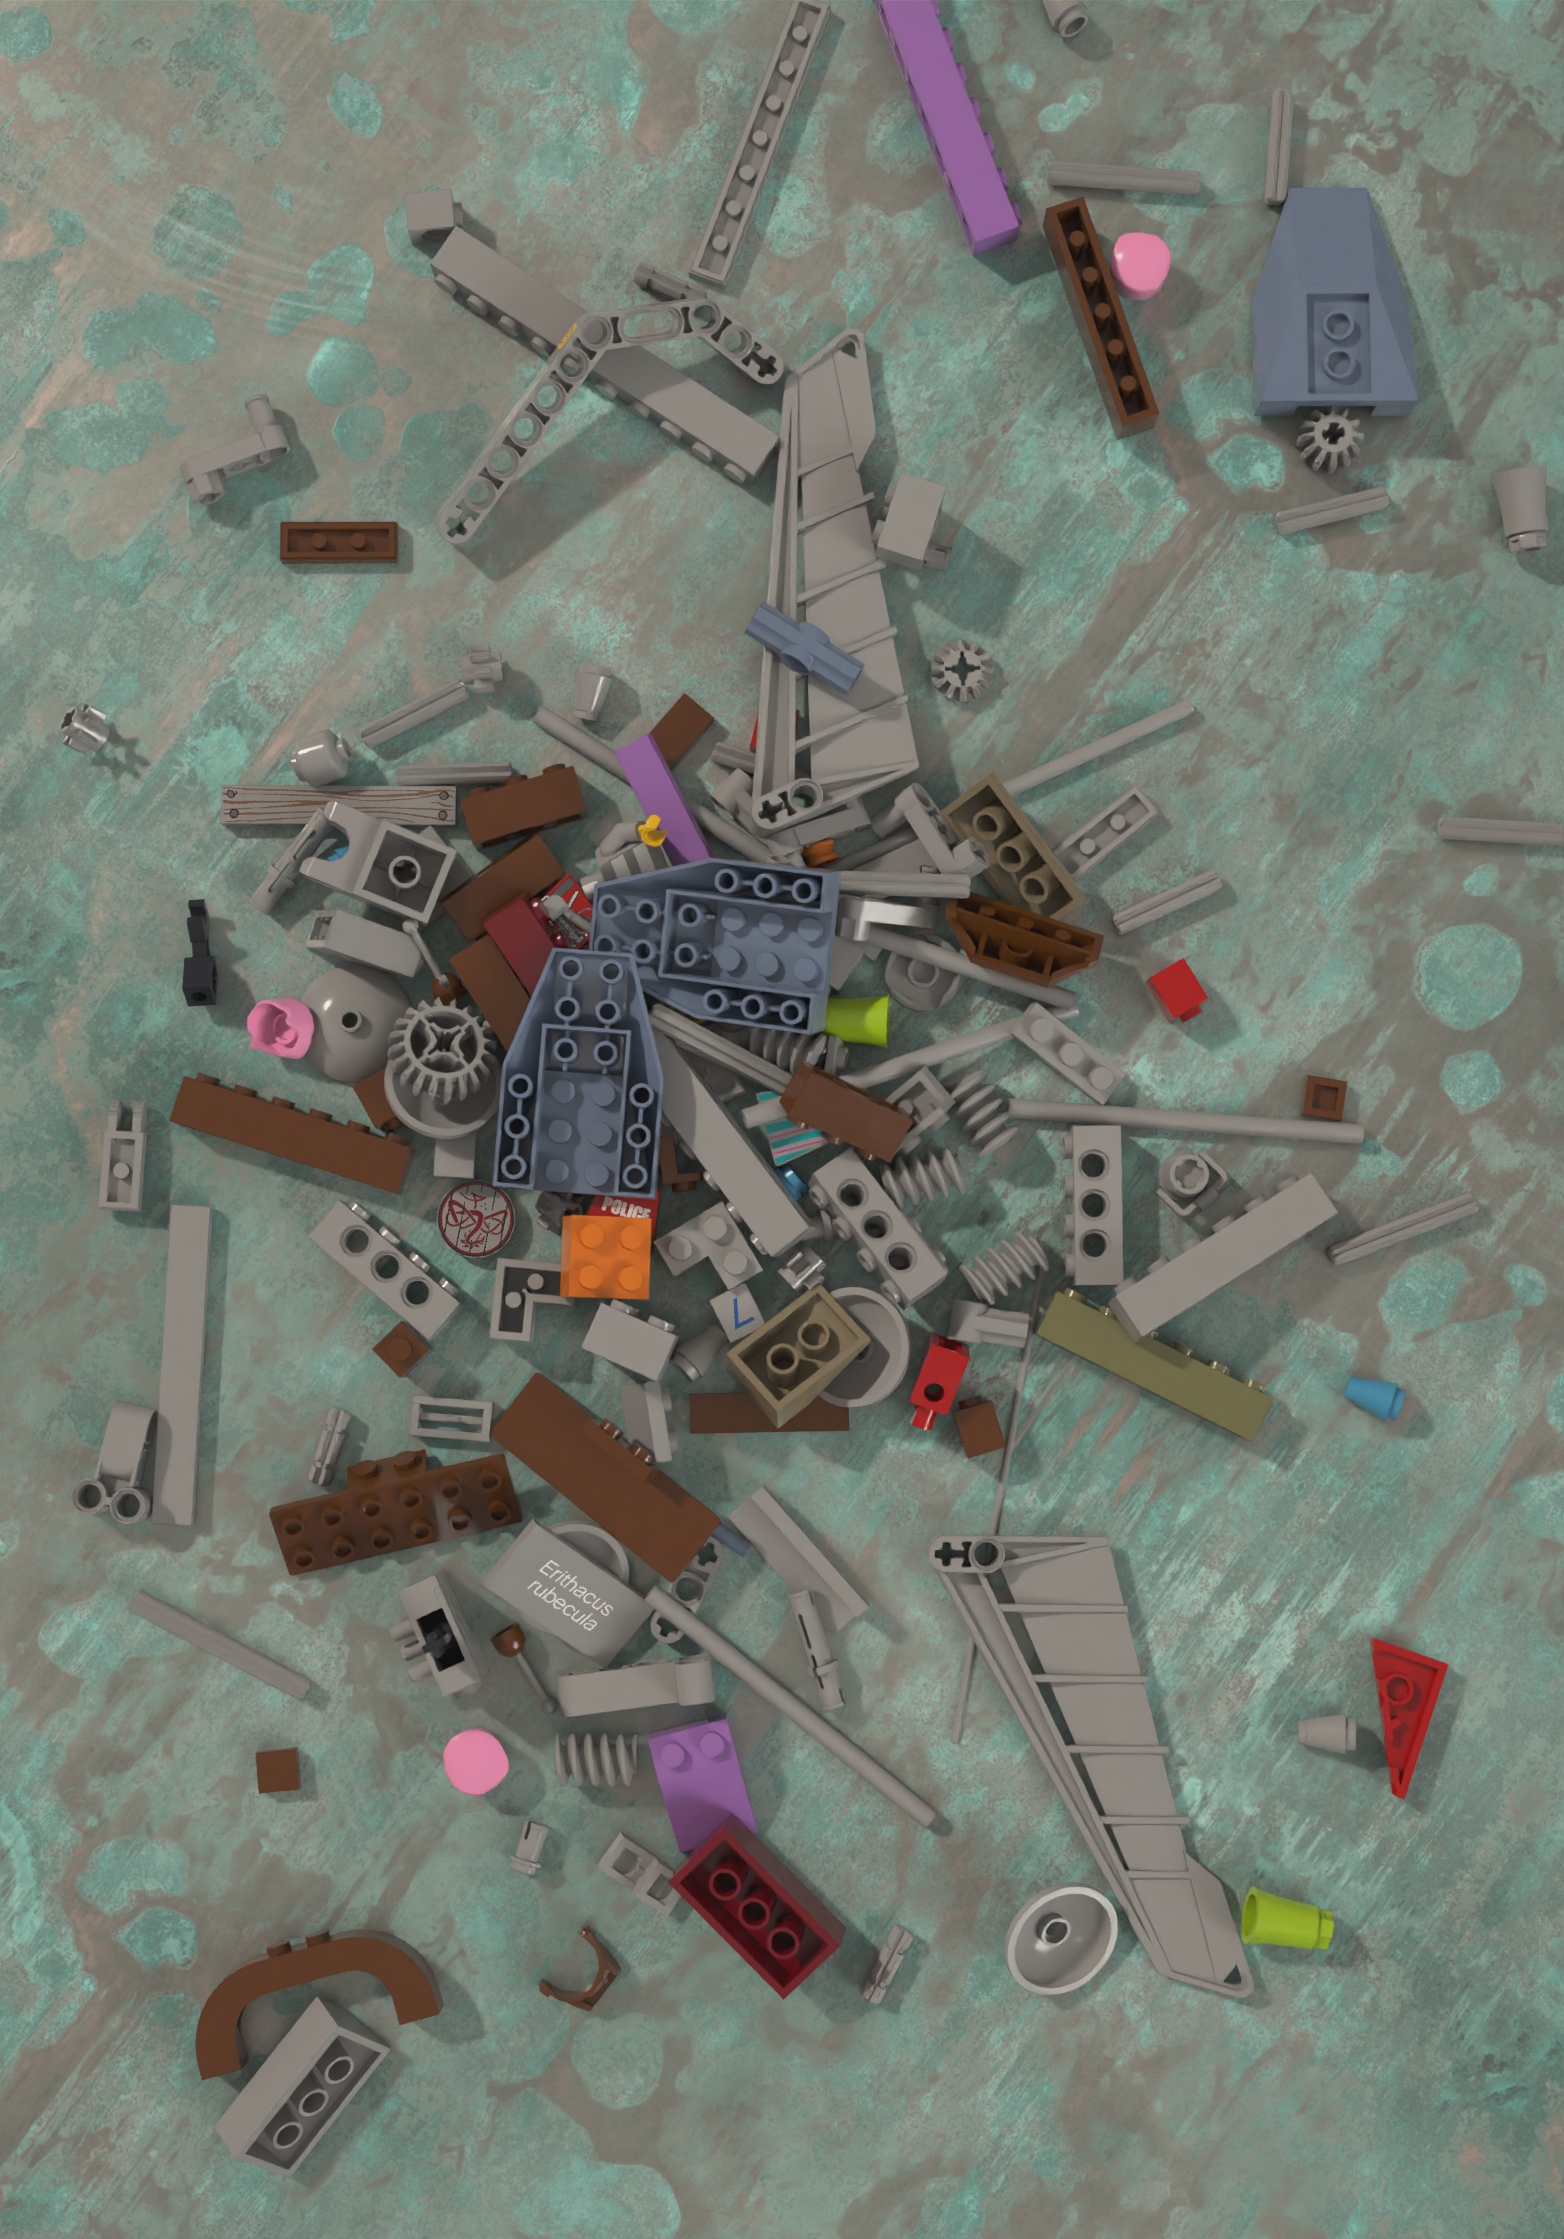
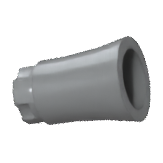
M1546 466L1520 467L1502 471L1491 476L1498 497L1505 539H1508L1510 554L1535 552L1548 547L1546 534L1549 531L1546 511Z

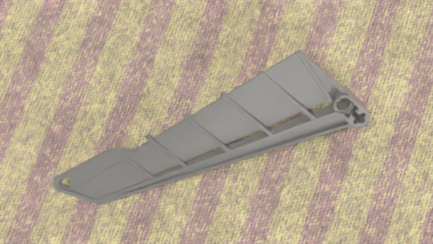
M852 327L842 331L784 380L767 604L796 621V608L805 604L806 622L820 628L827 634L831 644L865 665L857 681L846 696L815 676L808 675L810 735L795 741L796 681L807 675H801L792 671L781 661L779 654L764 645L752 805L749 818L752 832L762 839H767L780 831L810 822L823 813L919 769V760L906 704L909 701L908 694H904L893 636L897 634L896 626L892 628L890 626L879 570L885 568L886 563L883 559L877 561L874 543H871L872 533L866 504L874 501V492L866 495L863 494L859 468L876 436V425L865 338L860 329ZM846 344H852L855 348L856 358L840 351V349ZM801 479L803 521L797 523L798 480ZM803 533L805 592L797 595V535ZM810 748L811 779L801 778L795 781V755ZM801 793L807 794L813 799L814 805L809 808L799 807L793 797ZM784 802L785 809L781 811L782 804ZM762 811H766L769 816L776 814L774 822L771 823L768 818L761 820Z
M938 1533L934 1535L926 1547V1554L945 1587L1156 1972L1166 1977L1235 1998H1246L1254 1991V1981L1221 1881L1186 1852L1180 1824H1190L1188 1816H1177L1162 1754H1170L1167 1745H1159L1144 1683H1149L1147 1675H1142L1127 1617L1129 1610L1128 1606L1124 1605L1108 1538L1099 1536ZM944 1542H948L953 1550H964L962 1542H968L966 1556L969 1563L962 1564L964 1560L962 1555H949L948 1562L943 1563L940 1556L935 1554V1550L942 1549ZM985 1542L992 1543L996 1548L994 1559L986 1564L977 1562L975 1559L977 1546ZM1001 1568L1015 1602H997L984 1573H992ZM1003 1612L1020 1613L1045 1672L1030 1671ZM1036 1682L1050 1683L1075 1743H1064ZM1069 1753L1080 1754L1105 1814L1097 1813ZM1103 1824H1110L1129 1869L1123 1868ZM1237 1965L1241 1981L1238 1984L1225 1982L1224 1980Z

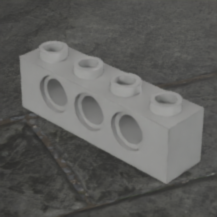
M1121 1125L1072 1126L1069 1129V1135H1063V1158L1070 1159V1175H1064L1063 1194L1064 1198H1070L1071 1214L1064 1215V1237L1071 1238V1254H1065L1064 1258L1065 1278H1072V1286H1118L1124 1282ZM1094 1156L1099 1159L1102 1170L1098 1177H1089L1083 1172L1081 1165L1084 1157ZM1087 1195H1094L1101 1200L1102 1212L1098 1217H1090L1083 1211L1082 1202ZM1090 1234L1098 1236L1103 1243V1250L1097 1257L1087 1255L1083 1249V1241Z
M851 1147L812 1174L808 1186L810 1187L809 1194L813 1202L820 1209L826 1208L834 1219L832 1223L836 1232L843 1240L847 1241L849 1239L858 1250L856 1255L859 1262L868 1272L874 1271L882 1282V1292L892 1304L898 1303L904 1311L943 1282L947 1272ZM843 1193L854 1194L859 1200V1205L854 1207L847 1206L841 1200L840 1195ZM868 1224L877 1225L881 1228L883 1237H870L866 1233L864 1226ZM894 1255L902 1257L907 1263V1269L897 1270L893 1268L889 1263V1257Z
M338 1200L308 1237L428 1340H434L464 1305L457 1298L461 1291L444 1277L439 1282L427 1272L431 1265L414 1251L409 1256L397 1247L401 1240L385 1226H382L378 1231L367 1221L371 1214L353 1200L348 1205L346 1202ZM362 1230L368 1236V1246L364 1251L355 1253L350 1247V1238L353 1233ZM393 1256L398 1261L399 1269L394 1277L386 1279L381 1275L379 1266L385 1257ZM422 1281L429 1289V1296L424 1303L417 1305L410 1299L409 1291L414 1283Z

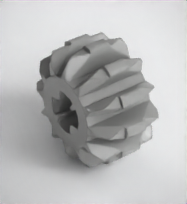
M1327 406L1324 414L1315 409L1309 415L1310 421H1302L1299 430L1303 434L1298 436L1296 445L1306 448L1300 455L1301 460H1308L1310 458L1315 460L1312 464L1313 471H1317L1321 464H1325L1328 474L1334 473L1337 465L1345 470L1349 468L1351 459H1357L1360 455L1361 449L1358 444L1364 440V433L1355 431L1360 424L1359 419H1352L1350 421L1346 419L1349 412L1348 408H1343L1339 415L1335 414L1333 406ZM1325 434H1328V435L1333 436V437L1331 438V441H1333L1334 439H1336V440H1337L1336 444H1335V445L1329 444V443H1328L1329 438H1327L1326 440H1324Z

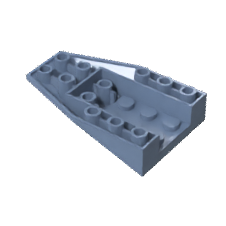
M1289 188L1252 302L1254 416H1293L1298 406H1370V416H1409L1419 401L1408 299L1367 188Z
M710 858L596 883L594 887L589 950L634 954L642 990L695 1018L811 1035L825 1030L841 870Z
M552 948L502 1065L492 1186L497 1188L656 1200L664 1075L634 954Z

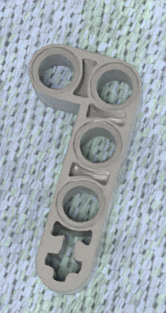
M710 1654L568 1672L556 1676L562 1717L582 1716L679 1702L680 1706H688L716 1700L715 1680Z

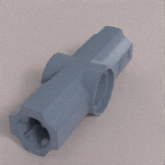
M765 602L757 608L745 630V634L779 654L781 661L792 671L807 676L811 674L845 696L857 681L865 665L831 644L827 634L817 626L808 622H801L799 624Z

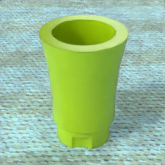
M890 994L849 998L828 997L825 1030L814 1033L813 1038H818L819 1035L823 1034L829 1039L830 1035H835L845 1042L862 1043L888 1049Z
M1255 1886L1249 1889L1241 1916V1937L1244 1944H1271L1305 1950L1314 1948L1326 1951L1328 1949L1334 1931L1331 1911L1319 1909L1313 1904L1274 1895Z

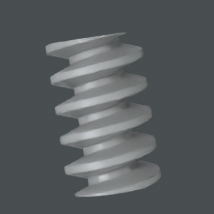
M746 1026L739 1042L740 1047L747 1051L750 1050L751 1053L759 1057H764V1060L772 1064L777 1063L778 1068L785 1071L790 1070L792 1075H794L802 1060L822 1070L825 1067L827 1037L823 1034L819 1035L812 1042L813 1034L802 1033L798 1035L796 1032Z
M985 1070L972 1071L944 1087L946 1091L952 1090L950 1096L956 1101L954 1105L960 1104V1107L953 1115L954 1118L969 1119L962 1127V1132L976 1131L969 1144L973 1147L984 1145V1148L977 1156L978 1159L1012 1140L1011 1137L1018 1130L1017 1125L1004 1126V1122L1011 1115L1009 1111L999 1113L995 1111L1003 1101L1002 1098L989 1099L987 1097L995 1086L993 1084L980 1085L979 1082L987 1074Z
M947 1147L941 1148L940 1160L936 1158L932 1151H927L924 1164H922L916 1154L910 1156L909 1167H906L901 1158H896L893 1171L890 1170L885 1161L879 1163L882 1188L889 1198L894 1200L898 1208H904L905 1196H909L914 1205H919L921 1192H924L929 1201L932 1202L935 1199V1191L938 1188L945 1198H949L951 1185H955L961 1195L965 1194V1182L958 1154L956 1152L953 1157Z
M1027 1226L1028 1238L1017 1231L1012 1234L1014 1246L1004 1239L999 1242L1000 1255L992 1248L985 1250L987 1263L978 1256L972 1258L974 1271H971L964 1264L958 1267L967 1285L979 1302V1299L983 1298L993 1305L995 1303L994 1290L999 1291L1005 1297L1009 1295L1007 1282L1009 1281L1018 1288L1022 1287L1020 1277L1022 1273L1034 1280L1036 1278L1035 1265H1038L1045 1272L1049 1270L1046 1255Z
M557 1733L555 1772L561 1786L567 1784L570 1774L573 1775L577 1786L583 1785L587 1774H589L593 1786L599 1785L603 1774H605L609 1786L615 1785L619 1775L622 1776L625 1786L632 1784L638 1769V1734L634 1735L630 1746L626 1745L623 1734H618L615 1745L611 1746L607 1734H602L598 1745H594L591 1734H586L583 1744L578 1745L575 1734L570 1733L567 1744L562 1745Z

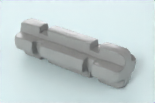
M642 262L635 270L633 279L636 285L645 289L651 287L653 289L652 292L671 301L696 297L707 299V292L704 289L695 285L689 287L687 286L688 282L662 270L656 272L654 271L655 267ZM704 305L699 306L696 312H700Z
M331 1408L325 1422L328 1424V1427L323 1429L314 1458L317 1462L316 1465H312L308 1477L310 1482L321 1486H328L331 1483L334 1470H331L332 1465L337 1463L346 1435L343 1434V1430L348 1428L351 1413L339 1408Z
M897 1924L893 1926L888 1936L889 1943H884L870 1971L871 1978L866 1979L861 1989V1996L875 2004L881 2002L887 1991L885 1990V1985H890L904 1957L902 1952L908 1949L913 1939V1933L910 1930Z

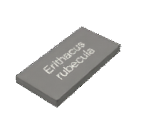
M534 1518L481 1580L484 1587L603 1668L609 1665L654 1611L644 1601L646 1596Z

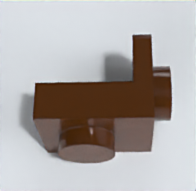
M673 1135L661 1136L658 1170H661L663 1185L672 1186V1192L696 1190L695 1183L704 1182L702 1172L679 1174L675 1138Z

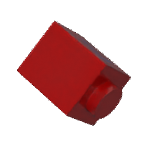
M1184 958L1150 977L1145 982L1169 1023L1178 1017L1182 1023H1185L1203 1012L1200 1004L1205 1002L1208 997Z

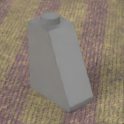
M338 909L317 910L305 948L371 967L401 978H413L414 973H418L421 970L425 960L411 935Z

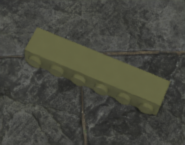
M1066 1288L1064 1293L1059 1291L1053 1292L1033 1333L1034 1335L1246 1441L1253 1442L1274 1399L1264 1394L1266 1386L1247 1377L1244 1378L1243 1382H1239L1228 1376L1230 1368L1211 1359L1205 1365L1192 1358L1195 1351L1178 1342L1173 1341L1171 1347L1157 1341L1159 1333L1156 1331L1134 1344L1112 1309L1101 1306L1100 1310L1097 1311L1085 1305L1087 1297L1069 1288Z

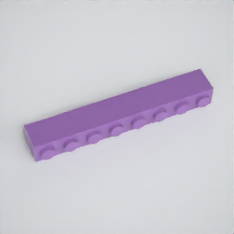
M873 0L973 257L1015 242L1019 226L1022 225L1021 214L1017 204L1009 202L1006 194L1008 182L1002 167L996 168L992 155L995 154L992 139L988 132L982 133L978 121L981 120L978 103L974 97H968L964 87L967 85L966 73L961 62L955 63L951 51L954 49L953 41L948 28H941L937 16H940L937 0Z

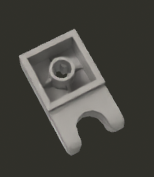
M328 802L323 811L325 820L329 825L336 827L346 834L349 840V849L342 858L335 861L321 860L315 857L305 859L299 869L300 874L305 879L402 919L411 918L416 920L419 926L427 928L456 857L457 850L339 802ZM405 865L411 867V875H415V879L413 881L407 880L405 883L398 882V876L393 875L394 870L402 871Z

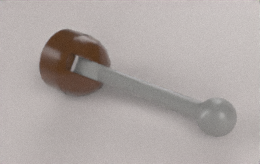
M411 918L406 919L403 922V930L412 935L436 976L431 987L435 1000L439 997L443 1006H448L454 999L457 1002L466 994V989L461 980L452 973H442L418 932V922Z
M517 1622L511 1624L495 1634L490 1641L502 1656L516 1658L542 1702V1711L545 1714H553L557 1709L556 1701L547 1696L521 1653L525 1645L524 1632Z

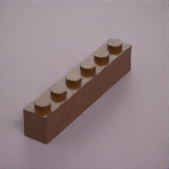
M1080 197L1046 208L1042 227L1116 439L1120 440L1154 429L1160 413L1085 199Z
M199 1072L196 1079L184 1076L169 1119L170 1122L392 1193L402 1194L416 1150L406 1146L407 1138L385 1132L383 1139L369 1135L371 1128L369 1126L348 1120L346 1127L331 1122L333 1115L310 1108L309 1114L306 1115L294 1111L296 1103L273 1096L271 1103L256 1099L258 1091L235 1084L233 1091L219 1087L220 1079Z

